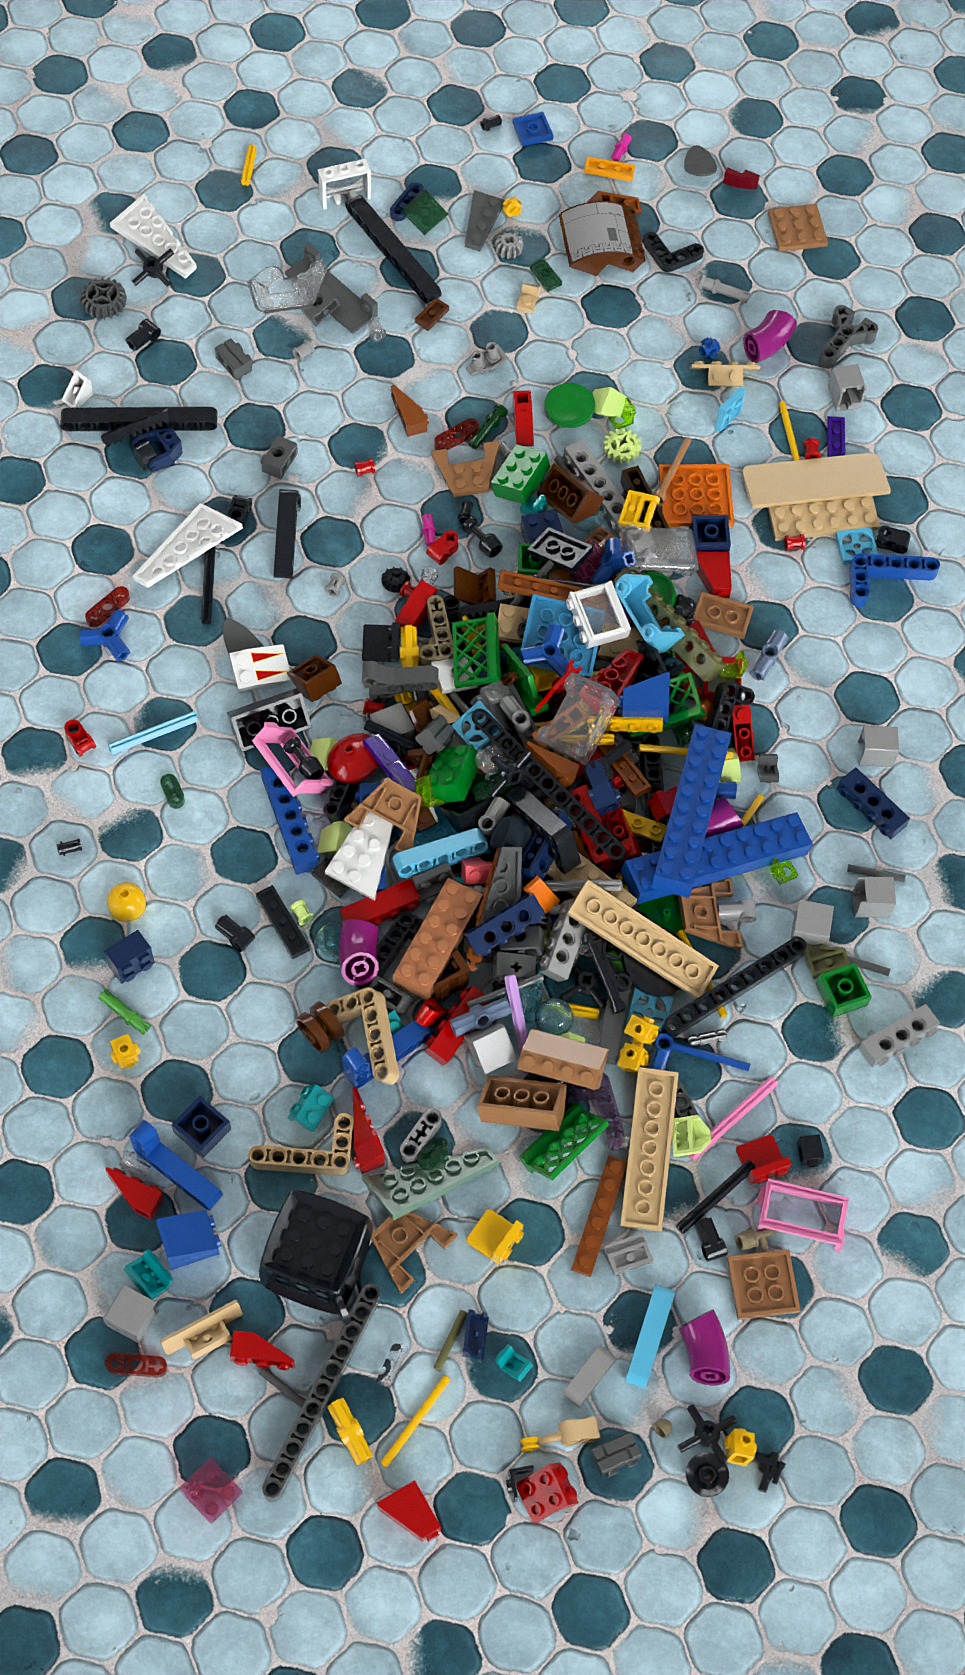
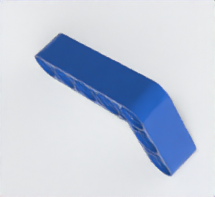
M856 554L853 556L849 569L850 601L855 607H862L866 604L870 593L869 577L930 581L936 578L940 562L933 557Z
M414 1020L392 1035L397 1062L424 1044L431 1035H434V1031L430 1026L424 1027ZM357 1047L344 1054L342 1058L343 1073L354 1087L358 1089L374 1079L369 1052L362 1055Z
M143 1120L129 1135L134 1151L142 1159L206 1210L210 1211L223 1196L219 1188L163 1145L159 1140L157 1130L146 1120Z

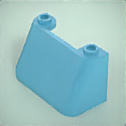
M623 574L615 583V591L645 642L656 648L659 653L666 652L685 634L681 628L671 629L670 626H664L661 629L645 602L651 597V594L648 593L649 585L653 584L649 575Z

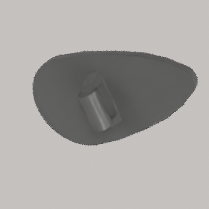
M699 145L691 147L684 160V169L691 175L710 176L717 171V165L712 155Z
M232 619L224 621L223 638L228 655L229 653L264 647L244 625Z

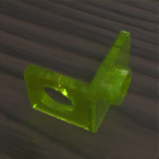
M628 397L625 398L624 410L621 414V417L625 420L624 423L618 424L615 422L616 416H609V420L615 429H621L634 424L636 409Z
M739 651L734 663H724L726 666L719 673L718 677L742 678L749 664L744 652ZM741 658H742V661H743L742 668L740 667V660H741Z
M428 775L415 779V793L422 797L421 806L431 808L444 804L443 800L433 798L431 776Z
M777 858L773 860L770 871L779 885L798 877V873L791 861L788 860L780 864ZM784 867L791 870L790 876L785 877Z

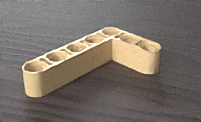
M368 987L330 1001L326 1006L340 1022L363 1016L373 1076L376 1080L389 1085L396 1083L399 1071L384 995Z
M341 1113L336 1117L332 1151L258 1145L249 1150L250 1165L257 1170L343 1176L350 1169L354 1130L353 1118L348 1113ZM342 1122H348L350 1124L346 1128H342L339 1126V1124ZM340 1141H345L347 1146L341 1148L337 1144ZM257 1154L264 1156L260 1161L254 1160L253 1157ZM277 1156H282L284 1160L281 1162H275L274 1158ZM300 1157L305 1160L301 1164H296L294 1162L296 1158ZM322 1159L325 1163L318 1166L315 1164V1161ZM338 1161H344L346 1163L343 1167H337L335 1165V1163Z

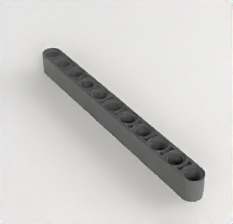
M368 1283L362 1288L349 1314L351 1323L343 1325L263 1483L262 1491L268 1501L275 1502L282 1497L380 1302V1289L376 1284ZM369 1291L377 1294L374 1299H368L365 1295ZM357 1311H366V1317L358 1318L356 1316ZM349 1329H355L358 1333L354 1337H349L346 1332ZM340 1348L348 1350L345 1356H339L336 1352ZM330 1367H336L338 1373L331 1376L327 1374V1370ZM325 1386L329 1391L325 1395H319L317 1389ZM309 1406H317L319 1411L315 1415L307 1413ZM305 1425L309 1428V1431L301 1435L297 1432L298 1427ZM296 1445L299 1447V1450L296 1454L292 1455L287 1452L288 1447ZM281 1465H286L289 1467V1470L286 1474L281 1475L277 1473V1468ZM271 1485H276L279 1488L278 1492L274 1495L267 1493V1488Z

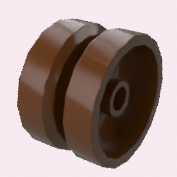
M320 1001L310 1007V1014L303 1012L295 1018L297 1026L304 1037L320 1053L325 1052L331 1047V1041L338 1042L345 1036L344 1029L338 1019Z

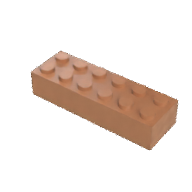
M450 878L447 879L394 972V985L425 1000L430 999L434 992V985L440 981L451 961V953L457 951L464 938L463 934L468 931L477 915L483 894Z

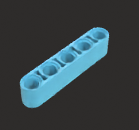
M474 828L399 852L394 855L392 861L399 876L406 878L431 870L447 862L450 864L481 854L488 849L489 845L482 830Z
M655 1284L625 1379L626 1383L646 1388L675 1295L674 1290Z

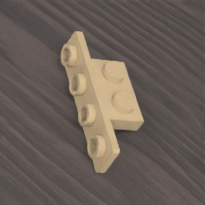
M695 361L694 364L690 365V370H708V386L742 387L743 371L760 370V365H756L755 362H746V365H739V362H728V365H722V362L717 361L711 362V364H705L704 361Z
M234 1300L161 1339L160 1342L166 1355H170L187 1346L195 1360L232 1340L225 1325L243 1315L238 1301Z

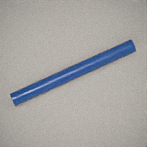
M673 1041V1050L749 1071L750 1063Z

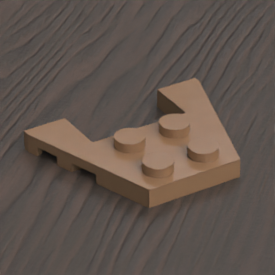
M499 441L483 443L485 459L449 464L447 449L431 451L432 458L435 460L453 497L489 492L494 473L493 469L500 448Z
M387 778L343 821L360 829L369 812L404 830L395 847L396 850L402 852L413 848L422 797Z
M731 878L725 879L722 882L711 883L709 886L692 889L689 898L678 895L683 932L735 950H740L743 947L740 931L721 930L716 897H732L734 892Z
M409 1212L394 1221L389 1216L372 1233L371 1240L398 1292L402 1294L414 1282V1278L400 1264L428 1236L445 1250L458 1237L456 1232L442 1228L439 1224L429 1222L423 1219V1217Z

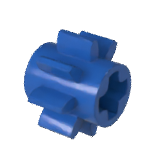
M708 337L701 341L702 345L699 347L701 356L707 357V359L717 357V352L720 350L719 342Z

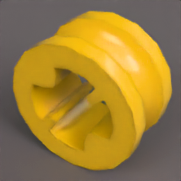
M527 1437L519 1440L520 1444L523 1445L521 1452H532L540 1449V1445L537 1444V1441H539L538 1437Z

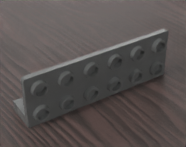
M310 243L304 246V259L285 271V275L309 296L318 287L325 284L341 303L330 315L352 334L378 316V303L367 293L363 294L360 299L321 265L320 252Z

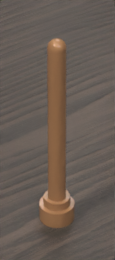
M688 437L684 439L660 489L655 490L653 495L660 498L658 505H663L667 498L666 490L691 443V439Z

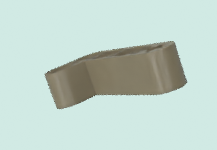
M438 595L430 596L427 600V616L434 644L424 645L420 648V666L431 665V662L453 658V640L443 599Z

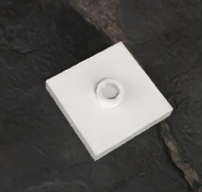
M463 657L458 663L463 667L468 660ZM453 658L431 662L432 666H436L439 669L438 685L442 694L478 688V685L455 688ZM470 666L467 670L473 673L472 668ZM463 673L459 678V682L466 681L470 676Z

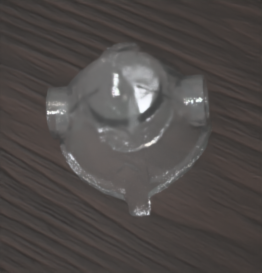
M496 745L488 746L482 750L478 749L476 753L475 764L486 773L485 779L488 780L490 775L498 773V767L491 762L492 756H498L503 762L508 761V757L504 756L501 749Z

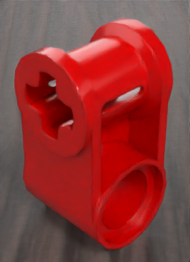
M452 530L444 532L441 537L427 548L426 554L439 565L444 564L459 548L458 534Z
M78 720L66 722L64 729L67 740L79 757H82L86 751L96 748L94 740ZM72 730H78V731L75 732V733H71V732H70V731H72Z
M433 997L430 1000L424 1001L415 1014L414 1019L420 1025L429 1027L440 1023L448 1015V1009H444L437 1003V999Z

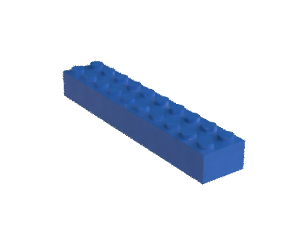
M698 724L694 725L651 888L687 898L690 897L732 733Z
M795 812L705 838L692 888L807 855L813 843L798 813ZM661 851L624 862L621 874L630 894L637 898L635 905L672 894L651 888Z

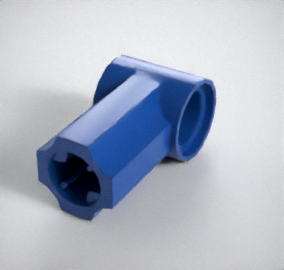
M663 1033L657 1036L647 1068L665 1071L673 1047V1039L670 1035ZM665 1042L668 1048H661L658 1043Z

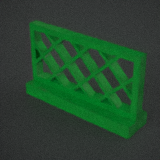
M487 613V617L452 623L455 688L493 683L494 686L501 685L499 625L495 613ZM485 624V628L481 632L475 630L478 625ZM466 627L468 630L463 635L457 633V628ZM471 632L477 635L472 642L466 639ZM482 638L486 643L479 648L475 644ZM464 641L468 646L461 651L458 649V646ZM473 647L478 652L471 658L467 653ZM481 654L486 656V660L482 664L476 661ZM465 657L469 661L462 667L458 662ZM474 663L478 668L471 673L467 669ZM482 670L487 672L486 678H478L477 675ZM463 673L470 676L466 681L459 682V678Z
M506 643L502 644L501 647L509 673L515 671L519 676L513 685L527 711L533 717L549 710L548 703L546 702L538 712L535 711V708L544 698L537 692L533 675Z
M692 673L670 679L669 686L674 689L669 697V705L673 702L678 704L679 707L675 713H668V723H663V731L706 717ZM689 679L690 686L688 690L680 689L681 682ZM677 690L685 693L681 703L673 700ZM688 696L695 699V706L687 707L684 705ZM630 732L632 739L638 741L643 739L644 735L651 732Z
M575 1102L564 1112L559 1131L546 1130L519 1158L527 1171L531 1173L535 1171L553 1181L610 1124L607 1120L584 1110L580 1104ZM599 1124L596 1128L591 1129V1126ZM586 1128V1131L578 1133V1130ZM585 1138L582 1142L577 1143V1140ZM572 1142V1145L564 1147V1144ZM571 1152L569 1155L563 1157V1154ZM558 1156L557 1159L550 1161V1158ZM556 1166L551 1172H549L550 1167Z

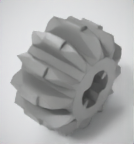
M503 231V234L498 235L495 242L497 254L501 258L507 257L508 260L511 257L515 259L516 256H520L523 249L521 236H518L517 233L512 234L511 231L509 233Z

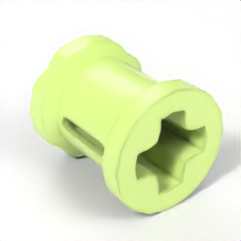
M305 900L296 901L289 908L297 917L299 926L309 923L314 918L313 914L305 906Z

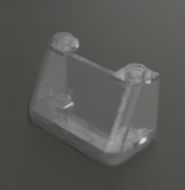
M324 259L316 260L311 263L310 269L305 273L284 278L282 270L277 266L264 268L247 282L256 310L265 314L310 308L317 299L326 274Z
M628 524L621 530V552L632 551L636 559L634 566H630L627 569L633 568L638 572L642 570L676 571V573L682 572V576H691L698 570L693 530H690L689 527L682 526L678 529L651 528Z
M572 672L564 682L567 694L551 725L546 724L544 727H540L537 733V740L568 758L586 765L618 707L619 698L612 689Z

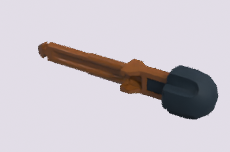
M520 816L504 817L497 822L494 828L490 846L496 850L484 886L485 891L476 916L475 926L481 923L500 848L522 847L523 854L531 840V829L527 821ZM491 931L486 932L484 935L486 942H488ZM469 946L465 959L469 961L467 965L470 968V972H474L478 968L474 966L475 963L481 964L483 957L475 955Z

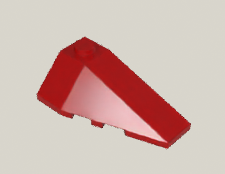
M626 649L612 660L608 667L602 668L594 678H589L578 696L595 715L615 717L619 710V695H623V688L631 686L644 655Z
M353 1087L355 1157H352L355 1168H360L361 1173L364 1174L385 1166V1152L376 1130L372 1127L369 1115H365L366 1109L357 1087Z

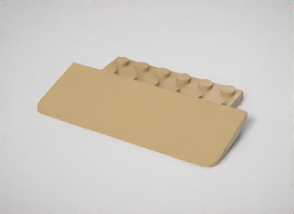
M874 453L749 465L744 467L742 471L751 508L767 507L775 541L784 540L785 535L791 537L804 534L805 538L835 535L836 531L869 527H871L872 531L879 530L880 524L873 496L890 494L891 492L880 458Z

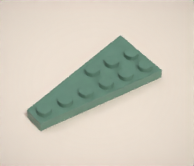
M489 1147L464 1152L462 1156L451 1158V1155L445 1156L443 1160L435 1162L427 1160L404 1165L399 1170L390 1172L387 1169L382 1170L380 1174L369 1176V1173L362 1175V1180L394 1221L499 1166V1160Z

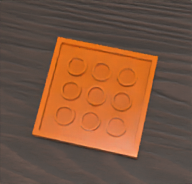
M659 464L660 487L672 464ZM680 464L666 490L667 498L664 504L661 505V511L668 526L690 527L692 515H728L729 527H734L729 464Z

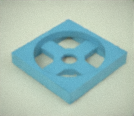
M740 387L719 407L715 426L717 431H722L741 412L746 392L744 388Z
M871 527L836 531L835 535L843 564H850L853 556L848 554L847 551H851L856 555L862 553L865 549H871L869 554H878ZM858 535L867 536L869 542L859 541ZM850 536L851 544H842L844 537ZM854 544H859L860 548H854Z
M480 700L451 725L468 745L473 744L477 752L490 739L481 730H475L476 725L472 721V713L476 709H484L499 723ZM486 715L481 720H478V723L484 722ZM468 721L471 724V729L464 734L462 732V724ZM494 727L491 730L492 736H496L499 733V727ZM475 735H480L483 740L477 742L470 741Z
M635 987L626 1026L633 1012L642 1014V1017L645 1015L652 1019L658 1018L665 1021L670 1014L673 997L650 996ZM642 996L649 998L645 1006L635 1004L636 1000ZM656 1000L663 1001L666 1006V1012L656 1009ZM652 1009L653 1014L647 1015L646 1010ZM664 1021L657 1025L659 1026L658 1034H662L661 1027Z

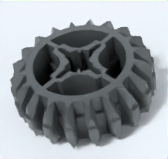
M103 277L101 280L95 278L94 282L89 281L88 285H84V289L81 290V306L86 314H90L91 318L96 316L97 320L100 317H103L104 320L106 317L112 319L113 315L118 316L119 312H123V308L126 307L127 296L125 289L115 279L111 281L109 277L106 280Z

